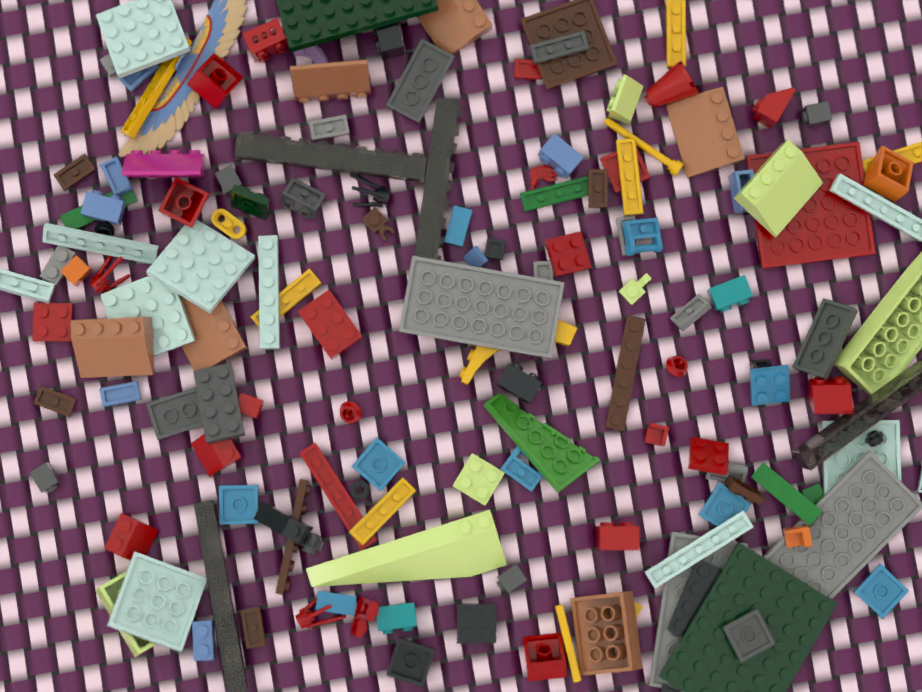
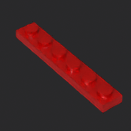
M315 442L301 451L300 455L348 531H350L363 516ZM373 535L362 546L353 537L361 551L377 541V538Z

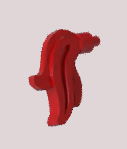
M549 164L534 167L530 171L531 190L537 187L540 179L548 182L557 180V178L553 177H558V175L554 172V169H551Z

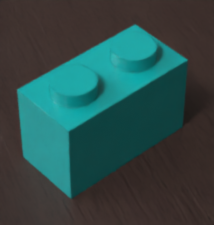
M745 275L707 290L715 312L720 310L721 313L731 310V305L737 303L739 306L750 302L749 298L753 297Z
M414 602L380 606L377 615L378 631H383V634L395 633L394 629L402 628V631L414 630L413 626H417Z

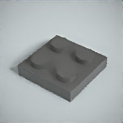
M754 609L722 626L740 662L775 645L758 609Z

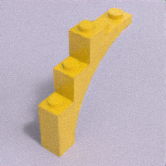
M558 320L554 342L569 347L577 328ZM471 345L476 347V349H471L467 360L470 361L468 367H463L459 375L462 378L461 383L468 385L481 365L500 350Z

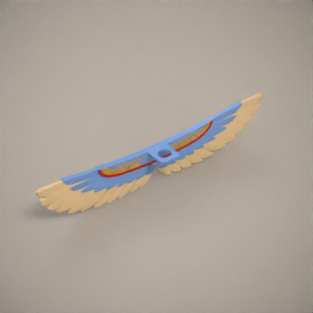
M214 0L190 48L191 51L187 55L186 53L182 54L174 68L176 71L175 75L159 96L135 138H128L119 152L120 157L131 154L132 150H142L143 154H150V150H156L157 147L161 150L167 140L170 142L173 139L176 129L179 132L183 128L184 122L188 121L190 113L194 112L195 103L198 104L200 95L193 91L187 83L197 69L213 53L220 58L230 53L228 49L234 45L235 39L240 33V30L237 29L245 20L243 16L248 8L245 5L247 0Z

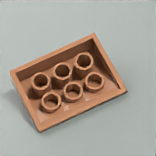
M436 0L439 11L417 17L434 45L452 55L492 30V23L477 0Z
M367 60L290 66L294 97L299 103H309L313 99L324 102L329 101V98L346 100L348 96L366 98L367 95H371Z
M723 87L705 91L696 96L666 105L687 178L740 164L744 161V155Z
M181 296L196 341L181 347L194 371L217 366L248 349L223 300L219 302L210 314Z
M152 317L70 320L71 341L81 378L154 375Z
M633 591L571 598L580 676L643 669Z

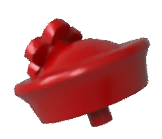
M672 356L666 361V367L670 374L675 377L686 375L688 364L684 358Z
M347 401L340 407V417L346 423H356L362 417V410L356 403Z

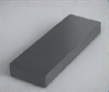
M585 31L529 45L534 65L590 49Z

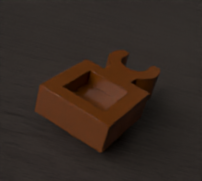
M376 207L361 219L373 234L379 231L381 239L385 242L387 241V238L384 236L386 231L391 232L393 235L395 234L391 227L385 226L388 220Z

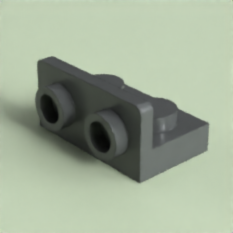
M292 177L282 193L280 204L286 209L299 213L304 218L314 220L326 194Z

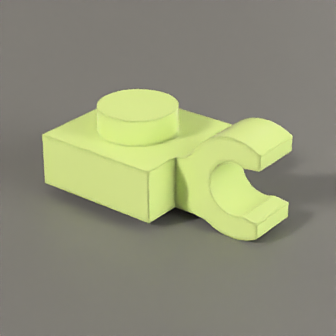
M647 273L637 282L632 278L619 290V293L632 306L645 293L642 287L652 278Z

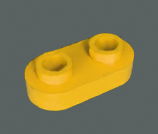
M217 209L212 213V223L233 239H241L245 236L247 232L246 225L227 210ZM222 215L225 216L224 222L219 221V217ZM237 226L240 227L239 233L234 232V229Z

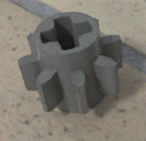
M310 533L305 545H302V551L314 555L317 550L322 551L324 542L320 541L321 536Z

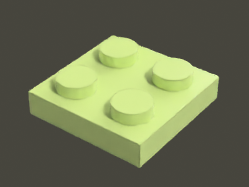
M472 453L454 482L453 487L486 506L505 472Z

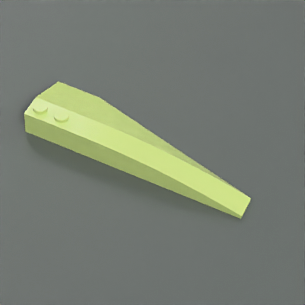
M487 510L306 568L311 587L472 577L506 566L507 563L491 511Z

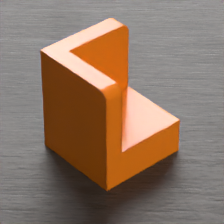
M76 255L61 270V273L77 287L93 270Z
M801 525L783 529L787 548L813 546L809 526Z

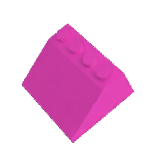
M132 150L131 154H126L122 175L128 178H205V155L200 154V150H189V154H181V150H169L170 154H162V150H150V154H143L142 150Z

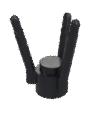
M350 174V177L375 188V191L352 186V190L374 195L373 200L376 201L353 203L354 207L376 206L382 208V205L388 204L390 190H386V187L379 186L362 177Z

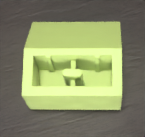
M625 74L622 80L618 78L613 94H616V96L611 97L606 110L610 112L608 118L629 125L643 85Z

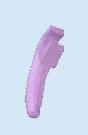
M318 45L293 52L294 56L308 57L315 64L328 63L326 55Z

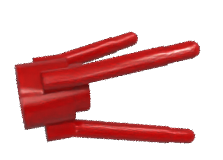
M108 256L99 271L92 277L93 280L90 282V285L99 294L103 291L108 292L111 288L130 278V274H127L108 285L110 281L106 277L122 261V256L102 274L113 257Z
M317 597L306 607L300 609L299 614L295 615L302 629L306 627L310 629L314 626L346 618V615L313 622L315 621V616L332 607L329 604L312 613L309 609L316 604Z

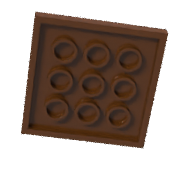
M573 0L520 19L529 45L585 31L589 50L536 64L546 91L617 66L616 58L594 0Z

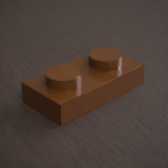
M83 154L53 175L62 189L67 191L95 172L96 168L87 155Z
M588 169V208H608V169Z
M40 386L33 404L71 417L77 399Z
M731 475L725 480L729 487L728 490L733 494L743 495L744 499L752 504L756 502L762 505L765 498L759 490Z
M260 607L240 610L246 649L266 646Z

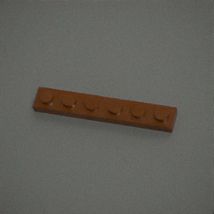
M626 316L605 428L624 431L646 321L645 318Z
M304 479L299 481L292 517L298 520L301 519V515L306 513L307 504L304 503L305 496H309L311 485L308 484L309 481ZM288 538L275 592L284 595L285 591H289L291 580H288L289 572H293L295 561H292L293 553H297L299 544Z

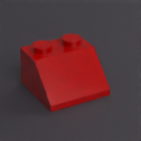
M213 53L197 69L187 85L217 109L243 79V76Z
M789 88L767 94L763 99L759 98L751 111L754 113L752 119L772 129L778 122L796 89Z
M175 177L158 211L166 217L193 228L210 193Z
M835 376L827 380L819 377L809 379L808 402L814 414H853L851 384L847 378Z
M203 434L191 443L209 477L243 458L233 439L207 444L205 434Z
M121 513L104 549L128 560H131L134 552L147 556L159 530L132 516Z
M561 633L523 637L528 682L567 677Z

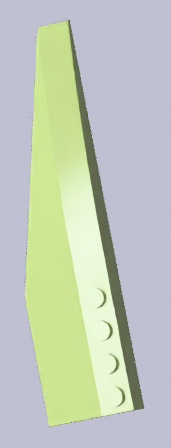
M922 252L891 287L838 355L834 363L847 378L877 402L883 399L922 348Z

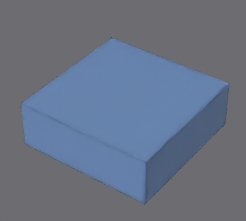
M478 246L473 247L463 257L469 266L480 268L488 261Z

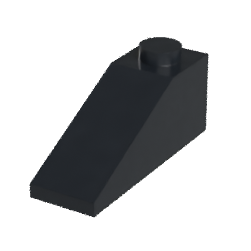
M262 501L254 517L258 522L297 544L305 545L313 529L312 526Z

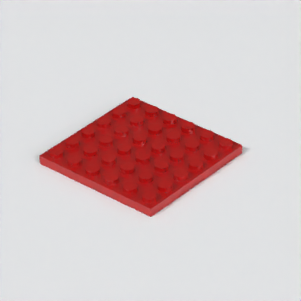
M860 142L800 149L823 184L777 237H774L754 218L761 269L875 255L870 213L829 191L836 176L840 173L864 186L865 176ZM774 152L746 156L747 170L753 169L755 174Z

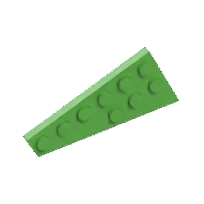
M500 393L484 404L485 409L557 493L561 492L601 460L596 456L593 457L588 454L583 447H578L570 442L569 438L551 426L539 422L535 419L534 415L531 413L527 414L517 404Z

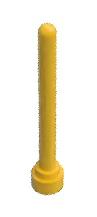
M610 118L604 120L605 125L624 138H635L636 146L668 166L667 169L674 176H677L682 169L684 163L674 159L672 161Z

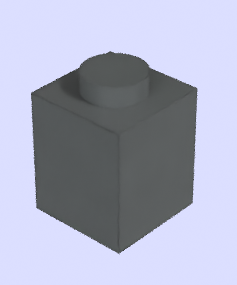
M828 101L806 105L803 108L801 118L802 122L806 123V127L827 124L832 120Z
M232 164L215 173L227 196L231 195L234 184L243 186Z
M46 462L29 472L43 493L48 492L49 494L58 489L57 485L61 483L50 463Z
M514 564L497 576L499 581L496 583L502 592L506 590L507 593H510L527 581L517 564Z

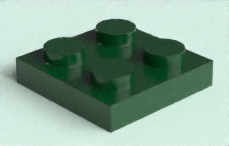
M234 184L231 190V207L266 221L269 215L270 199L262 193H254L245 186Z

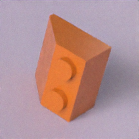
M882 145L866 170L864 186L896 202L909 192L914 163Z

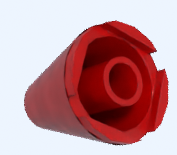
M679 61L646 90L647 95L644 97L649 106L653 105L656 108L696 96L699 92L685 69L683 62Z

